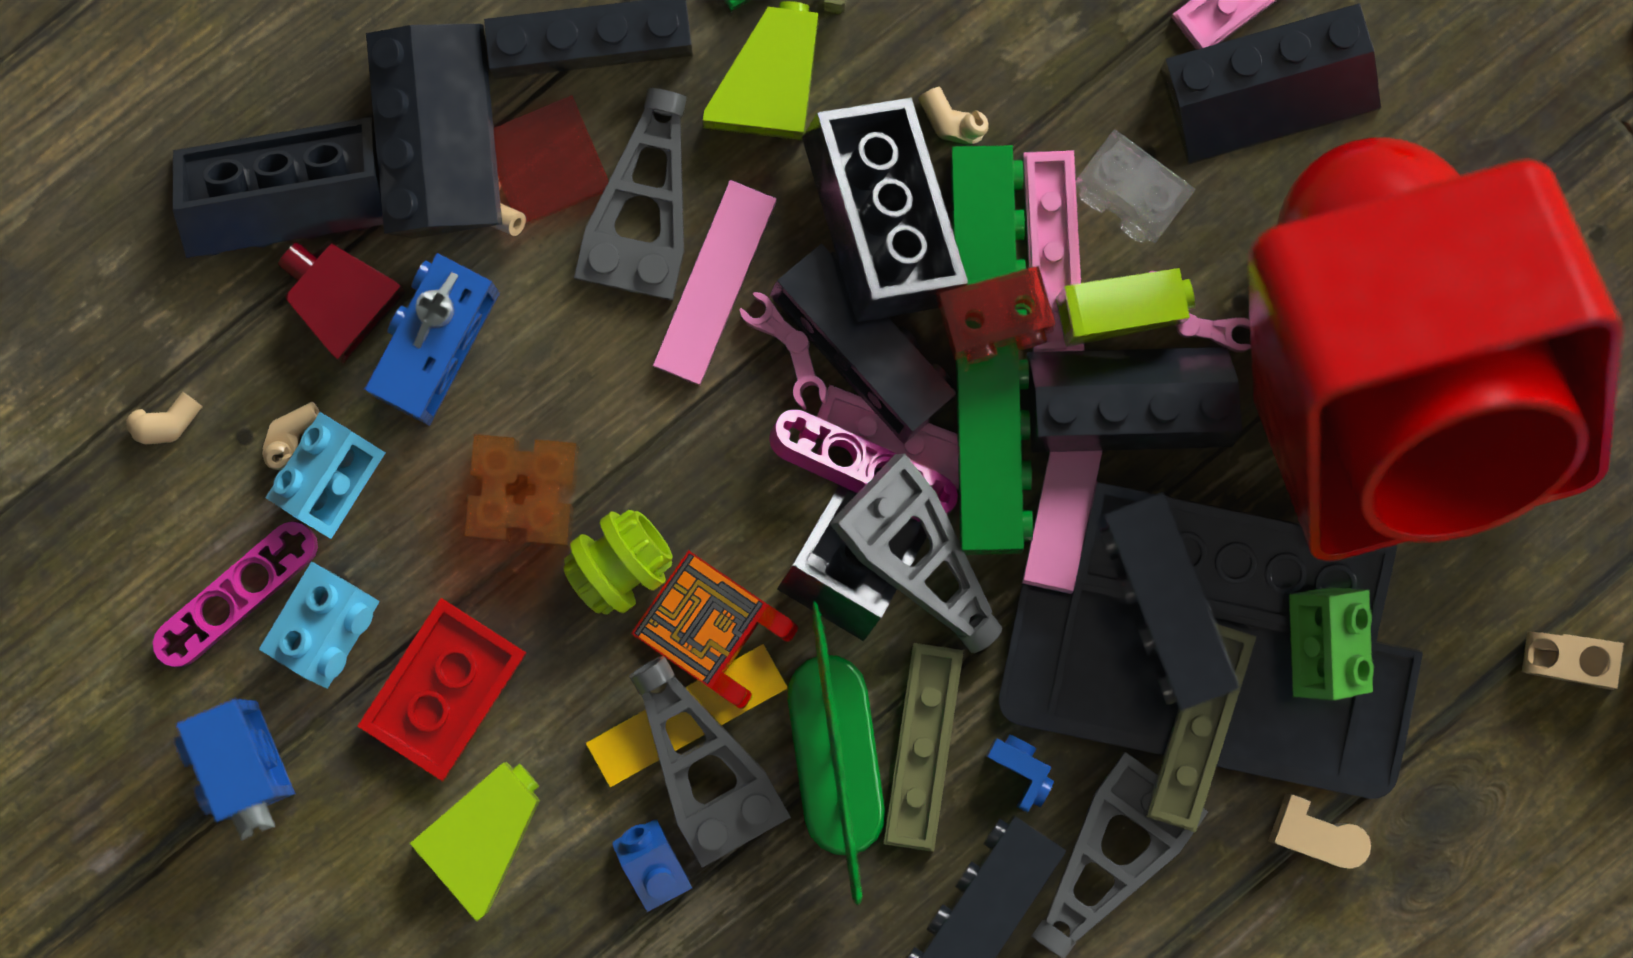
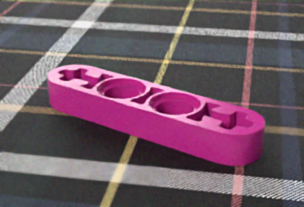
M797 409L788 410L781 414L770 431L769 436L771 448L782 459L856 493L875 476V469L883 467L896 454L825 420ZM791 428L800 431L798 443H793L789 440ZM819 438L823 440V443L815 454L811 450L816 444L815 441ZM834 446L845 448L851 454L853 464L849 467L837 466L829 458L828 449ZM911 460L935 490L936 494H938L937 496L948 516L957 503L958 494L955 485L944 475ZM914 516L911 517L917 521H920L918 518Z
M296 522L284 523L273 530L158 629L153 639V650L157 658L165 665L173 667L188 666L196 661L313 560L318 549L317 538L313 531L306 525ZM289 533L295 537L303 534L306 540L302 542L301 547L305 553L301 557L294 554L284 557L279 563L285 566L287 570L282 575H279L274 563L263 557L262 553L269 548L271 554L276 556L286 547V543L282 539L285 534ZM258 563L268 571L269 581L262 591L251 593L243 587L241 575L247 566ZM219 596L228 602L230 615L225 623L212 626L205 621L202 610L208 599ZM191 614L196 625L208 633L209 637L202 641L200 634L195 633L184 644L188 650L185 656L179 653H173L169 656L166 649L171 643L167 636L171 632L181 636L193 626L185 622V618Z

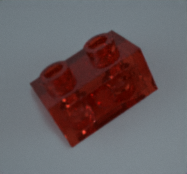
M1039 265L939 293L938 305L954 360L967 357L968 364L994 358L998 355L996 348L1016 343L1018 350L1046 343V334L1053 333L1056 326ZM1025 307L1029 310L1030 314L1021 315L1015 308ZM970 320L976 321L980 324L981 328L971 329L965 322Z

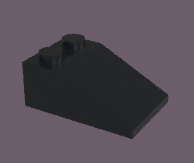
M882 467L875 469L874 475H876L882 469ZM838 485L777 590L812 611V605L815 601L818 604V610L822 617L864 642L883 616L897 589L861 563L829 524L858 494ZM910 518L889 540L890 551L909 566H911L927 537L922 523Z

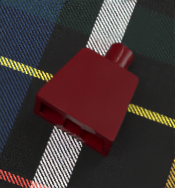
M296 242L284 253L278 262V265L297 281L287 293L286 300L329 352L343 364L406 292L391 278L333 244L329 245L317 259L300 243Z

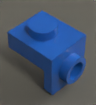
M1010 734L1006 742L995 738L985 757L1030 780L1016 807L1027 813L1032 804L1041 808L1054 784V780L1047 777L1051 767L1033 758L1032 756L1037 748Z
M657 820L633 826L622 837L613 841L612 844L619 862L647 912L692 889L686 873L670 847Z

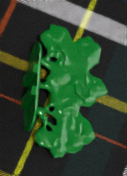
M814 601L812 617L814 618L813 630L815 633L817 656L807 659L794 671L788 684L787 697L804 821L810 837L820 848L834 855H846L852 900L855 904L859 905L862 900L856 854L868 849L878 839L884 827L885 806L869 695L863 674L852 662L838 655H828L824 627L820 619L821 614L818 610V604Z

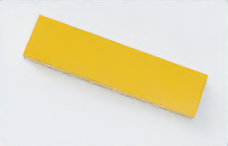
M764 644L733 660L724 673L752 693V698L745 708L739 709L699 680L685 687L721 725L788 689ZM646 710L586 743L610 787L659 761ZM680 712L666 722V731L675 751L705 735L694 718L687 712Z

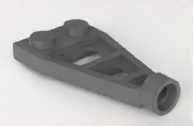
M648 88L643 108L645 110L585 228L574 276L575 280L674 301L684 256L681 118L685 109L686 96L667 90ZM656 113L672 118L669 122L660 123L655 120L653 114ZM647 147L663 150L667 155L666 180L661 188L637 184L632 180V174L639 154ZM634 196L652 199L660 208L661 232L659 237L653 242L648 243L621 237L615 230V221L623 205Z
M895 454L829 524L861 563L954 631L971 653L979 652L997 639L1002 631V626L991 614L992 609L965 553L961 550V544L935 490L906 454ZM912 516L920 520L930 541V551L914 567L904 563L889 549V540ZM942 561L947 563L959 583V589L946 603L942 602L925 584L926 578Z
M662 656L641 666L631 673L629 678L638 694L642 695L677 825L703 868L791 817L765 770L677 680L665 656ZM667 682L666 688L662 692H651L652 690ZM680 712H687L703 730L706 738L699 745L683 754H678L672 746L665 726L668 719ZM707 755H714L719 757L735 773L737 783L733 789L703 804L698 802L693 796L688 779V771L694 762Z
M1123 752L1094 793L1045 920L1040 922L1031 937L1060 958H1066L1078 939L1177 856L1194 833L1193 831L1145 816L1158 775L1126 752ZM1204 808L1202 810L1198 826L1208 813V811ZM1116 815L1126 816L1147 831L1150 836V845L1147 850L1127 865L1113 863L1105 857L1101 849V841L1110 819ZM1093 862L1114 877V885L1096 905L1086 906L1075 898L1073 889L1084 867L1088 863ZM1058 921L1065 922L1070 929L1069 935L1066 936L1052 925Z

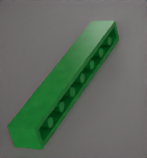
M1013 145L952 147L950 156L952 231L968 280V284L954 301L961 550L965 555L1021 554L1024 550V541H1033L1032 511H1023L1022 491H1031V460H1021V440H1030L1029 410H1020V390L1029 389L1028 359L1019 360L1018 340H1027V310L1017 309V290H1026L1025 259L1016 260V240H1024L1025 218L1024 210H1015L1014 190H1023V161L1013 160Z

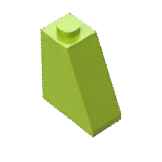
M782 1L779 3V8L768 7L705 108L703 117L704 128L802 140L806 126L818 13L809 12V5L792 1Z
M1180 268L1064 286L1056 297L1066 347L1182 324L1190 318L1189 310L1195 309V297L1190 279L1182 280Z
M503 762L410 843L476 921L483 918L489 912L540 802L533 793L539 787L538 783L520 763L513 769L507 762Z

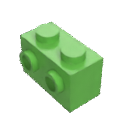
M1323 588L1289 594L1293 697L1337 700L1373 692L1372 677L1374 668L1371 657L1370 630L1372 615L1370 611L1369 590Z

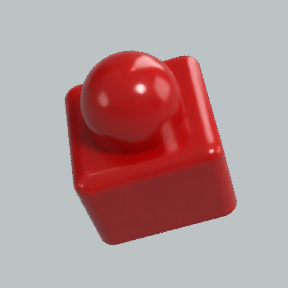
M1386 137L1350 141L1327 151L1310 163L1290 187L1281 206L1277 226L1262 233L1252 244L1248 255L1253 400L1311 554L1320 560L1335 561L1407 541L1434 542L1457 539L1497 527L1519 517L1538 505L1583 493L1598 484L1606 476L1610 464L1623 326L1552 171L1540 162L1519 160L1460 176L1454 167L1433 151L1413 142Z

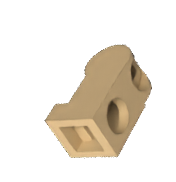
M1527 632L1522 672L1614 690L1618 687L1624 643L1567 634L1561 636L1540 632Z
M1285 794L1269 837V842L1342 868L1351 869L1359 867L1367 860L1370 855L1371 843L1369 836L1362 828L1347 823L1332 825L1308 816L1306 814L1311 801L1292 794Z

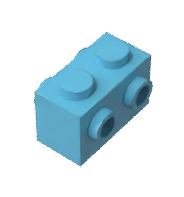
M319 412L312 425L303 433L300 444L286 466L277 474L274 485L265 498L332 539L385 455V452Z
M311 561L259 650L302 677L328 689L333 679L345 667L347 656L358 637L369 627L373 612L380 601Z

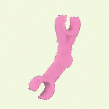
M1189 314L1190 318L1185 323L1174 325L1177 332L1185 338L1192 336L1206 338L1234 352H1244L1251 348L1249 344L1236 343L1231 336V332L1236 326L1251 329L1250 320L1246 318L1212 321L1200 319L1195 315Z
M754 292L753 296L755 299L766 306L764 315L760 318H752L745 310L740 308L741 317L748 326L776 337L790 351L798 379L793 388V396L797 404L806 410L802 392L811 385L819 388L821 401L823 404H826L828 390L824 382L815 376L809 353L810 343L807 336L801 331H796L785 322L766 295Z

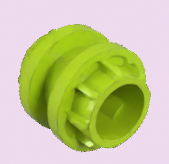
M627 510L622 515L614 511L608 513L600 520L604 535L597 541H594L585 534L579 535L570 543L572 553L564 558L565 565L563 569L571 586L586 605L598 614L602 612L608 615L613 610H617L620 613L627 612L636 604L632 589L641 583L652 591L656 590L665 583L664 572L672 566L671 560L673 556L664 538L639 511L634 512L633 510Z

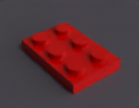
M440 598L361 719L358 727L441 781H445L527 652L445 599Z

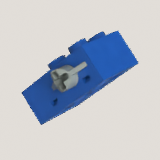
M438 253L432 263L425 260L417 271L411 288L417 290L408 309L400 306L391 320L387 333L393 335L365 388L376 399L428 426L431 425L500 294L492 281Z
M234 699L177 723L180 736L174 738L175 745L184 765L187 767L193 764L201 784L194 786V790L203 812L206 815L213 813L216 821L232 819L241 841L254 835L253 829L259 827L261 831L275 827L267 806L295 795V791L258 702Z

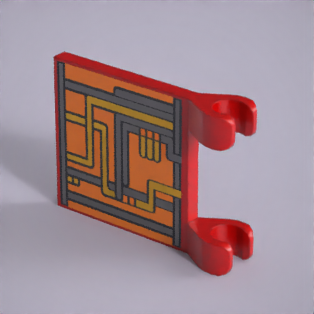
M688 550L631 634L739 709H743L751 700L752 693L724 673L758 624H761L785 642H790L799 627L791 619Z

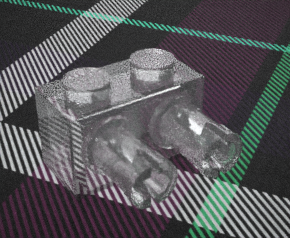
M1115 129L1076 180V186L1082 189L1079 197L1085 203L1100 213H1103L1106 208L1122 219L1119 227L1140 243H1143L1147 238L1155 244L1196 190Z

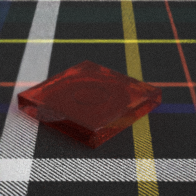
M572 95L494 128L498 178L510 207L524 213L526 218L525 226L604 192L609 180Z

